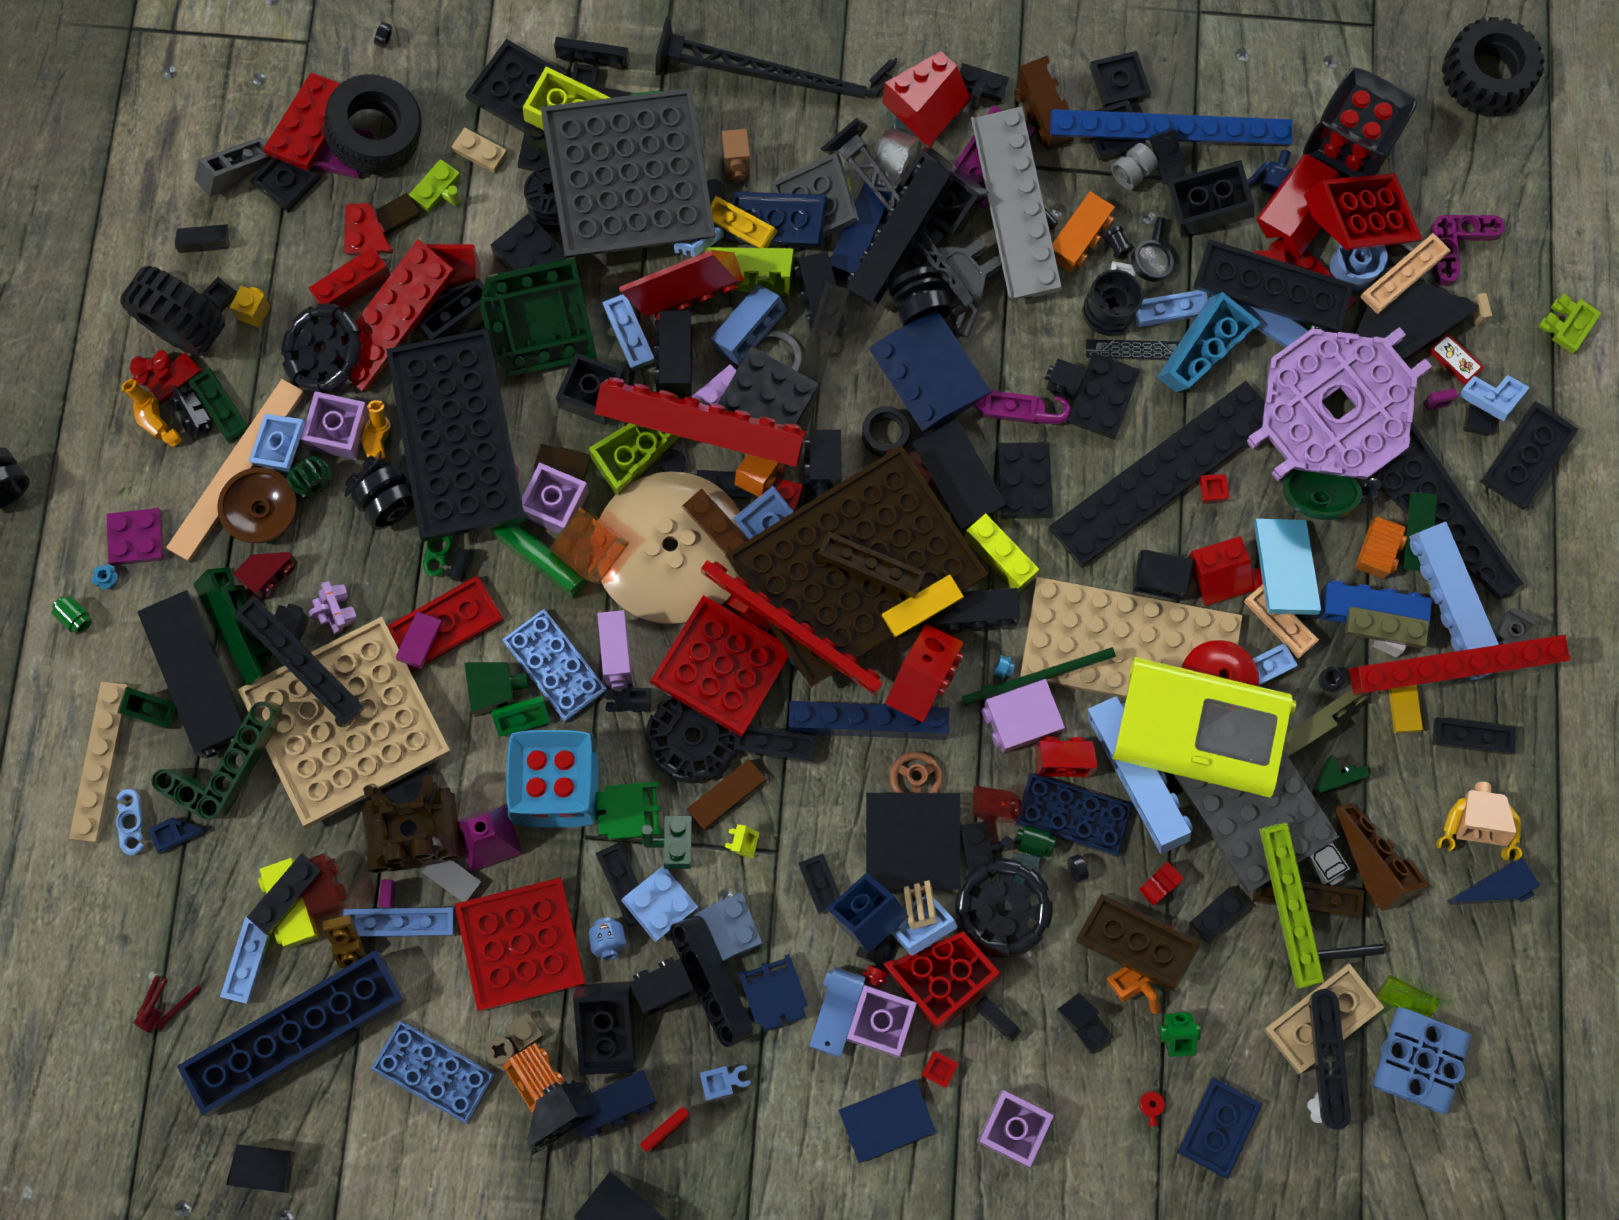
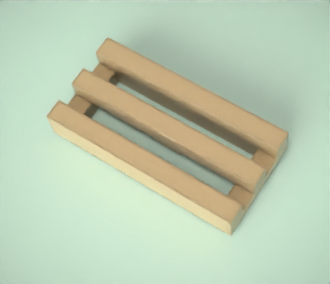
M930 880L924 881L925 886L920 887L919 883L914 884V889L911 890L909 886L904 887L906 910L909 916L908 924L911 930L937 923ZM925 893L929 912L928 919H925L922 894ZM915 896L919 921L917 922L915 921V913L912 898Z

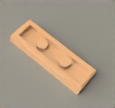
M1263 584L1245 599L1244 603L1282 643L1286 644L1288 649L1298 659L1319 641L1294 614L1267 613Z

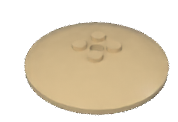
M660 472L642 477L630 483L618 496L616 494L608 503L600 516L595 530L593 543L594 562L599 579L605 590L625 611L652 623L665 625L684 624L703 595L721 606L732 596L701 574V567L708 560L711 563L717 561L728 570L726 573L734 579L737 576L725 558V554L682 508V505L702 488L745 535L732 519L740 513L738 507L717 485L700 476L689 473ZM667 539H675L678 542V547L674 551H666L663 548V544Z

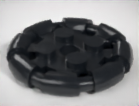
M319 303L315 308L310 306L291 321L293 323L289 331L286 330L284 334L281 355L284 356L285 362L282 365L289 380L294 385H299L301 390L312 394L315 392L325 393L328 389L333 391L342 386L351 377L350 373L354 366L357 367L362 350V342L359 341L361 332L354 317L349 312H344L341 306L331 303ZM318 317L321 318V323H318ZM326 343V350L320 355V347ZM299 354V359L295 360L294 355ZM343 358V359L345 360V362H344L343 366L340 367V366H338V364L340 363L341 359Z
M671 695L657 705V711L654 715H650L646 726L645 741L649 743L650 750H648V754L652 762L662 773L665 771L672 776L671 779L683 783L696 784L699 780L708 779L710 781L720 776L730 767L729 763L732 758H736L738 751L734 749L737 734L728 729V733L720 734L718 726L722 725L695 709L683 712L681 704L684 703ZM666 715L673 717L669 725L663 722ZM696 729L701 733V737L697 742H689L686 739L685 735L689 730ZM667 737L668 745L660 747L659 739ZM717 747L724 750L720 758L713 754ZM674 755L682 760L678 767L671 763ZM704 761V769H694L693 763L699 764Z
M1005 858L996 859V862L989 864L984 862L966 875L963 887L958 889L955 900V913L959 915L961 932L964 931L976 946L985 950L986 954L996 957H1012V954L1018 952L1024 954L1040 943L1044 938L1042 934L1046 927H1050L1053 903L1048 897L1047 891L1049 888L1038 872L1033 868L1030 870L1022 865L1023 862ZM999 872L1001 881L992 883L990 874ZM1016 875L1025 879L1022 886L1013 882ZM975 886L983 889L979 897L971 894ZM1037 894L1039 904L1031 906L1029 895ZM1000 900H1007L1011 904L1010 914L1001 915L997 911V904ZM977 909L976 915L979 920L971 922L969 911ZM1030 918L1036 921L1033 930L1025 926ZM986 929L995 934L991 941L983 937ZM1016 933L1018 941L1009 943L1007 935Z

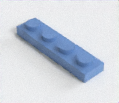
M453 907L344 909L343 916H351L360 938L454 936L455 909Z

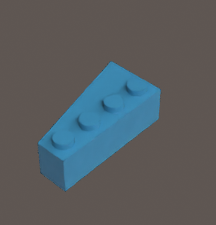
M1223 292L1209 297L1157 378L1175 392L1188 389L1213 364L1222 359L1234 345L1244 339L1261 322Z

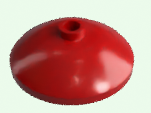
M1212 640L1198 645L1187 655L1181 667L1220 677V671H1225L1228 675L1226 679L1258 687L1260 683L1258 668L1253 658L1242 647L1229 641ZM1205 699L1201 713L1209 717L1221 718L1236 709L1237 706Z

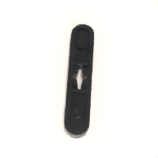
M1320 989L1315 991L1309 999L1320 1117L1322 1123L1327 1128L1340 1130L1347 1127L1351 1121L1338 997L1333 991ZM1327 1044L1329 1045L1331 1056H1336L1337 1059L1336 1062L1332 1063V1074H1329V1063L1323 1061V1057L1328 1055Z

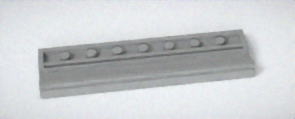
M1022 106L976 118L971 117L985 187L989 192L987 196L1009 300L1015 302L1017 299L1032 296L1033 298L1062 291Z

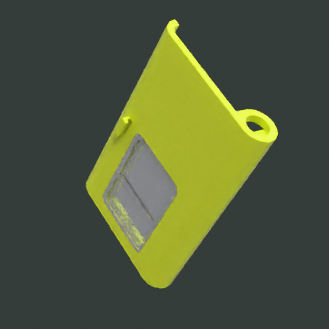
M1134 657L1129 671V687L1112 759L1271 798L1277 782L1289 716H1293L1296 708V701L1292 700V695Z

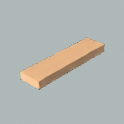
M1432 233L1362 293L1360 297L1379 314L1447 256L1451 250Z

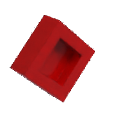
M1226 474L1200 476L1199 485L1202 503L1226 502L1229 500Z
M934 1050L921 1076L946 1089L958 1063Z

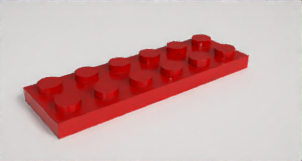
M419 239L415 241L356 321L361 332L359 341L362 342V350L357 367L354 366L350 373L351 377L348 380L362 392H368L388 365L386 349L403 345L457 272L423 241ZM343 358L338 364V366L342 367L345 362Z

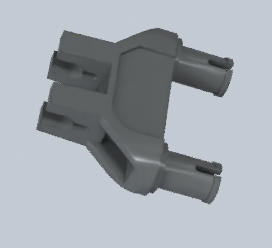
M981 238L966 248H938L975 300L973 304L978 308L981 304L984 283L1000 272L999 267L1002 263L996 256L982 266L975 262L985 254L984 249L987 245ZM931 255L937 261V256ZM927 260L926 262H924L923 264H921L919 267H916L915 269L921 268V267H927V266H929V267H934V266L930 263L929 260ZM957 298L951 302L953 314L950 317L956 319L959 314L965 312L970 306L966 307Z

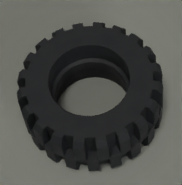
M1489 17L1488 21L1485 18L1476 20L1475 23L1468 24L1459 32L1445 55L1442 72L1445 74L1443 77L1444 85L1449 86L1448 93L1451 97L1455 96L1457 98L1456 102L1460 106L1464 104L1468 107V111L1473 113L1479 111L1481 112L1480 115L1489 116L1490 113H1493L1494 116L1503 115L1505 111L1510 113L1516 110L1518 106H1521L1527 100L1543 75L1544 67L1542 64L1544 63V55L1539 53L1542 48L1538 41H1534L1535 36L1531 31H1525L1522 24L1518 23L1516 25L1511 23V19L1507 18L1499 20V17ZM1488 54L1501 59L1509 68L1511 78L1495 79L1489 77L1479 69L1474 56Z
M145 266L140 268L120 296L122 307L137 322L162 340L193 356L206 354L225 327V317L213 303L195 291L194 288L183 283L182 280L173 277L166 271H161L157 267Z

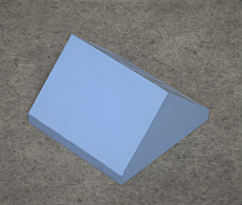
M265 414L248 462L288 475L306 421Z

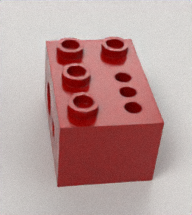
M925 624L904 660L885 704L924 723L938 695L944 694L955 675L956 668H958L964 655L960 652L964 642Z

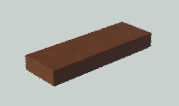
M748 759L690 805L687 811L704 831L764 783L766 779L751 760Z

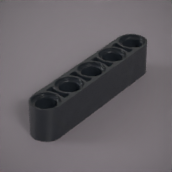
M693 916L672 924L669 930L671 941L719 1042L725 1047H731L751 1038L753 1035L752 1023L702 919Z

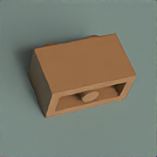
M747 129L722 131V153L726 181L742 182L745 179H750V152Z

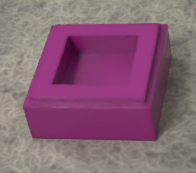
M1456 388L1432 392L1424 401L1426 410L1450 406L1458 397Z
M382 879L379 906L383 909L395 908L396 883L391 879Z

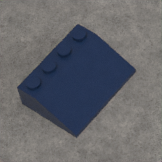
M938 310L888 334L869 348L919 428L925 434L950 422L992 393Z

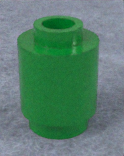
M72 596L60 597L52 605V615L69 632H74L77 635L81 634L92 623L89 612Z

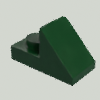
M125 687L117 713L133 722L141 721L163 729H169L176 706L174 702Z
M1331 755L1326 759L1312 793L1316 797L1360 782L1369 777L1370 774L1366 766L1357 768L1356 764L1343 768L1340 772L1334 755Z

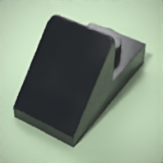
M1080 993L1057 1009L1090 1054L1113 1038L1097 1016L1099 1012Z

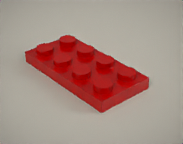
M311 72L264 146L265 154L309 171L326 143L324 135L326 105L331 93L340 83Z

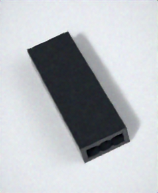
M185 590L137 611L194 753L200 758H211L220 753L219 750L230 746L244 718L195 599L188 590Z

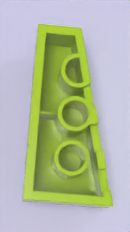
M705 247L704 251L700 253L702 254L710 250L735 253L744 278V282L737 284L738 289L736 291L751 292L759 284L779 296L789 297L794 248Z
M629 423L589 447L591 459L615 495L617 494L618 496L630 483L638 480L680 436Z

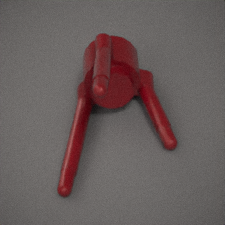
M156 975L133 1023L148 1033H153L155 1028L162 1030L166 1022L201 990V986H196L161 1018L162 1011L154 1006L168 980L163 978L156 989L160 976Z

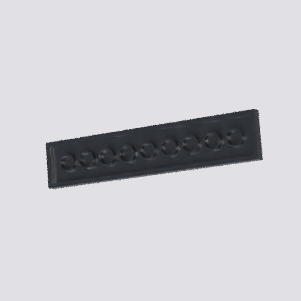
M1244 381L1051 524L1049 530L1080 568H1082L1197 482L1200 476L1206 475L1247 444L1248 437L1262 428L1265 402L1251 385Z

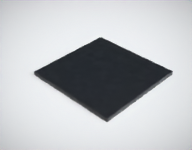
M866 793V873L885 889H904L907 886L910 889H914V884L919 883L920 887L925 886L924 881L930 880L932 890H958L960 888V793Z

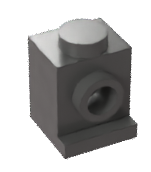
M1512 607L1503 615L1494 632L1498 644L1525 641L1536 620Z

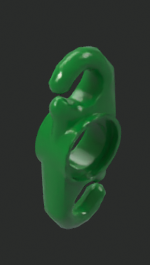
M454 536L440 538L447 543L446 548L441 552H436L432 549L433 543L438 539L427 541L423 560V568L427 575L436 577L444 573L442 567L432 570L429 564L437 560L441 566H445L446 557L452 550Z

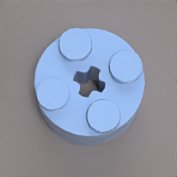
M1339 244L1330 260V272L1336 279L1354 284L1353 291L1367 289L1375 283L1386 265L1385 246L1346 251Z

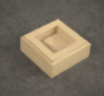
M1481 293L1477 294L1472 303L1478 305L1477 310L1472 315L1476 327L1484 326L1492 317L1487 294Z

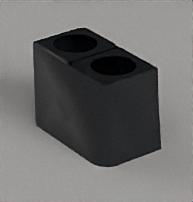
M1141 550L1137 559L1133 591L1181 601L1186 596L1194 561L1192 562L1193 559L1150 550Z
M236 1144L226 1185L289 1193L295 1152Z

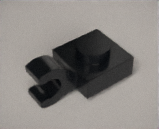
M627 687L625 692L607 690L605 699H612L615 702H606V711L615 712L622 706L623 711L636 713L650 711L652 688Z

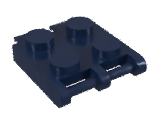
M790 954L784 955V959L768 965L766 962L762 963V967L745 973L743 971L738 972L756 1025L761 1023L764 1032L783 1026L780 1019L782 1015H785L787 1023L806 1017L803 1008L807 1007L808 1004ZM787 963L786 967H783L772 972L769 971L770 969ZM764 972V975L746 980L748 977Z

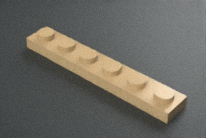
M101 682L69 835L70 840L99 843L124 717L118 714L117 711L125 687L130 688L126 684Z

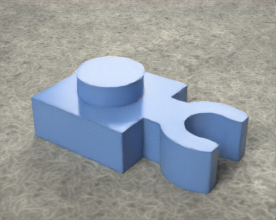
M727 1066L701 1072L700 1077L706 1101L733 1094L731 1087L733 1085L739 1087L749 1086L751 1084L750 1080L741 1082L738 1079V1074L741 1071H746L747 1066H739L730 1074H728Z

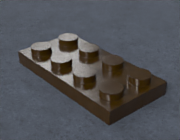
M1103 894L1100 895L1076 938L1077 943L1176 992L1200 947L1199 941Z

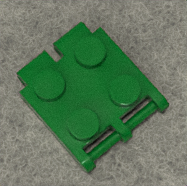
M658 782L605 786V791L596 792L597 812H606V815L597 816L598 835H608L609 841L642 838L641 829L644 825L651 826L650 813H653V837L662 836V829H659L658 820L660 805H657L656 788H659ZM648 789H651L652 806L649 805Z

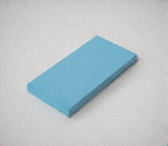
M1256 519L1254 528L1267 613L1319 615L1321 605L1306 520Z

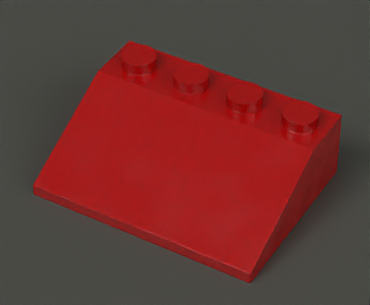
M1396 173L1322 180L1304 194L1312 218L1346 251L1413 243L1423 240Z
M710 250L620 286L619 290L646 317H655L656 320H659V311H671L678 308V311L688 309L693 306L692 302L700 299L701 302H705L715 298L714 293L721 290L724 293H728L738 289L737 284L744 282V278L734 252Z

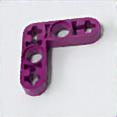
M1441 215L1437 217L1431 225L1430 232L1431 234L1434 233L1451 249V255L1445 256L1433 267L1437 283L1442 286H1450L1459 277L1458 241L1496 240L1505 230L1503 219L1495 215ZM1440 224H1443L1444 228H1448L1444 238H1442L1443 228L1439 227ZM1462 224H1471L1474 232H1465L1462 229ZM1489 224H1492V227L1497 228V230L1492 232V228L1487 227ZM1446 263H1449L1447 265V272L1452 274L1450 278L1445 273H1442L1446 268Z

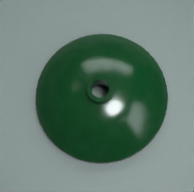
M1294 469L1287 475L1283 485L1284 497L1296 511L1307 517L1319 520H1335L1346 517L1356 511L1362 499L1361 486L1352 477Z

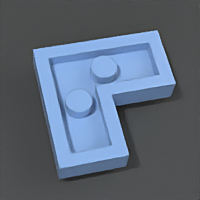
M1509 375L1504 378L1497 388L1473 376L1462 389L1459 396L1504 422L1525 397L1530 387Z

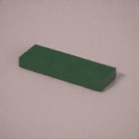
M211 368L188 380L228 443L244 435L249 426Z
M1414 492L1409 494L1405 535L1407 539L1404 546L1402 570L1420 571L1421 564L1410 548L1411 540L1409 536L1435 525L1437 495Z

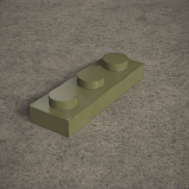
M1350 607L1347 614L1345 634L1423 649L1427 644L1429 621Z

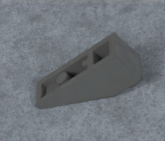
M261 137L199 159L194 180L211 197L231 189L266 164L272 157L265 154L263 148L266 143Z

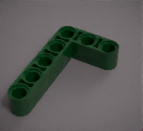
M267 701L257 702L251 707L207 786L181 770L172 768L159 769L153 774L151 779L153 788L158 793L204 820L225 817L282 718L281 707L275 702ZM265 707L270 710V716L267 720L262 716ZM252 730L257 735L254 744L249 740V734ZM238 754H241L243 757V765L241 767L236 764ZM167 774H169L172 779V783L169 787L165 784V777L167 776ZM226 777L230 781V787L227 791L223 787V780ZM190 787L194 791V798L192 800L187 796ZM212 801L217 805L215 814L211 813L209 807Z

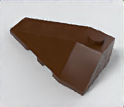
M1353 803L1339 805L1336 808L1364 886L1370 894L1372 902L1382 911L1396 908L1430 886L1417 867L1408 858L1402 860L1393 851L1395 845L1389 839L1386 841L1375 833L1377 830L1376 826Z

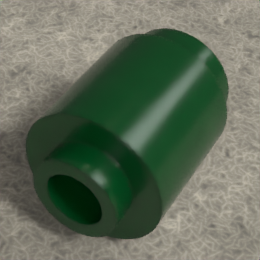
M1025 825L1023 830H1017L1014 844L1018 845L1019 852L1040 858L1044 856L1050 857L1056 837L1051 836L1050 832Z

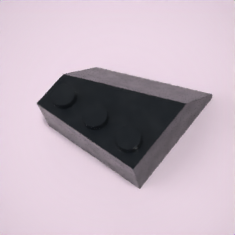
M572 1080L568 1083L564 1081L560 1084L556 1082L543 1090L544 1096L536 1100L527 1138V1144L532 1156L602 1111L586 1081L575 1082V1080Z

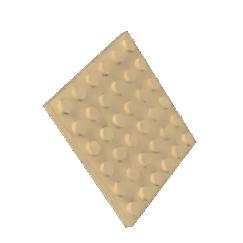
M383 617L311 652L366 707L347 727L286 666L261 677L253 685H245L238 689L248 712L255 703L261 701L275 702L282 709V718L265 748L305 829L368 797L364 795L363 791L366 785L373 783L380 789H383L452 753L407 664L396 660L399 648ZM267 707L262 712L265 720L270 716V710Z

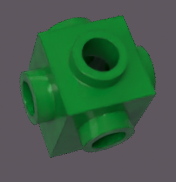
M1191 1012L1164 1014V1023L1159 1026V1037L1161 1042H1165L1169 1057L1196 1056L1197 1043L1200 1040L1201 1032L1198 1023L1195 1024Z

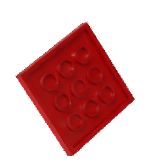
M703 595L652 677L650 684L742 737L789 655L779 639Z
M561 877L455 904L478 1012L586 984Z

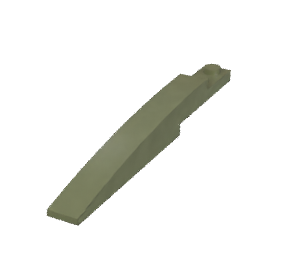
M1351 689L1288 732L1283 746L1288 757L1337 726L1338 724L1335 720L1348 712L1346 706L1352 702L1357 706L1369 697L1367 693L1353 695V689ZM1184 791L1176 796L1180 803L1179 811L1192 807Z

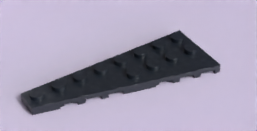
M1412 422L1409 448L1373 474L1375 479L1380 480L1382 484L1380 490L1407 515L1409 494L1411 492L1437 495L1434 526L1447 522L1466 569L1498 599L1520 587L1523 584Z

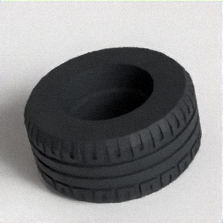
M378 74L353 76L339 84L328 99L324 118L325 140L334 156L342 164L347 165L348 168H353L354 171H359V173L365 172L368 175H381V173L386 174L387 172H393V170L396 171L411 159L417 149L422 126L420 108L411 92L406 87H403L401 83L392 80L390 77L387 78ZM361 110H378L392 119L396 126V132L382 140L367 139L354 131L349 123V118Z

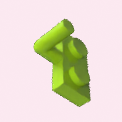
M440 159L411 191L409 197L428 213L431 212L442 198L453 206H459L461 199L454 184L461 178L460 173Z

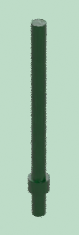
M1113 647L1004 683L994 686L989 684L981 687L979 691L962 696L963 703L967 706L982 700L986 701V699L1029 684L1114 658L1116 654Z

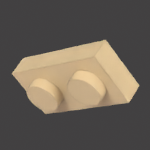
M466 128L462 130L452 145L453 152L494 174L508 155L506 149Z

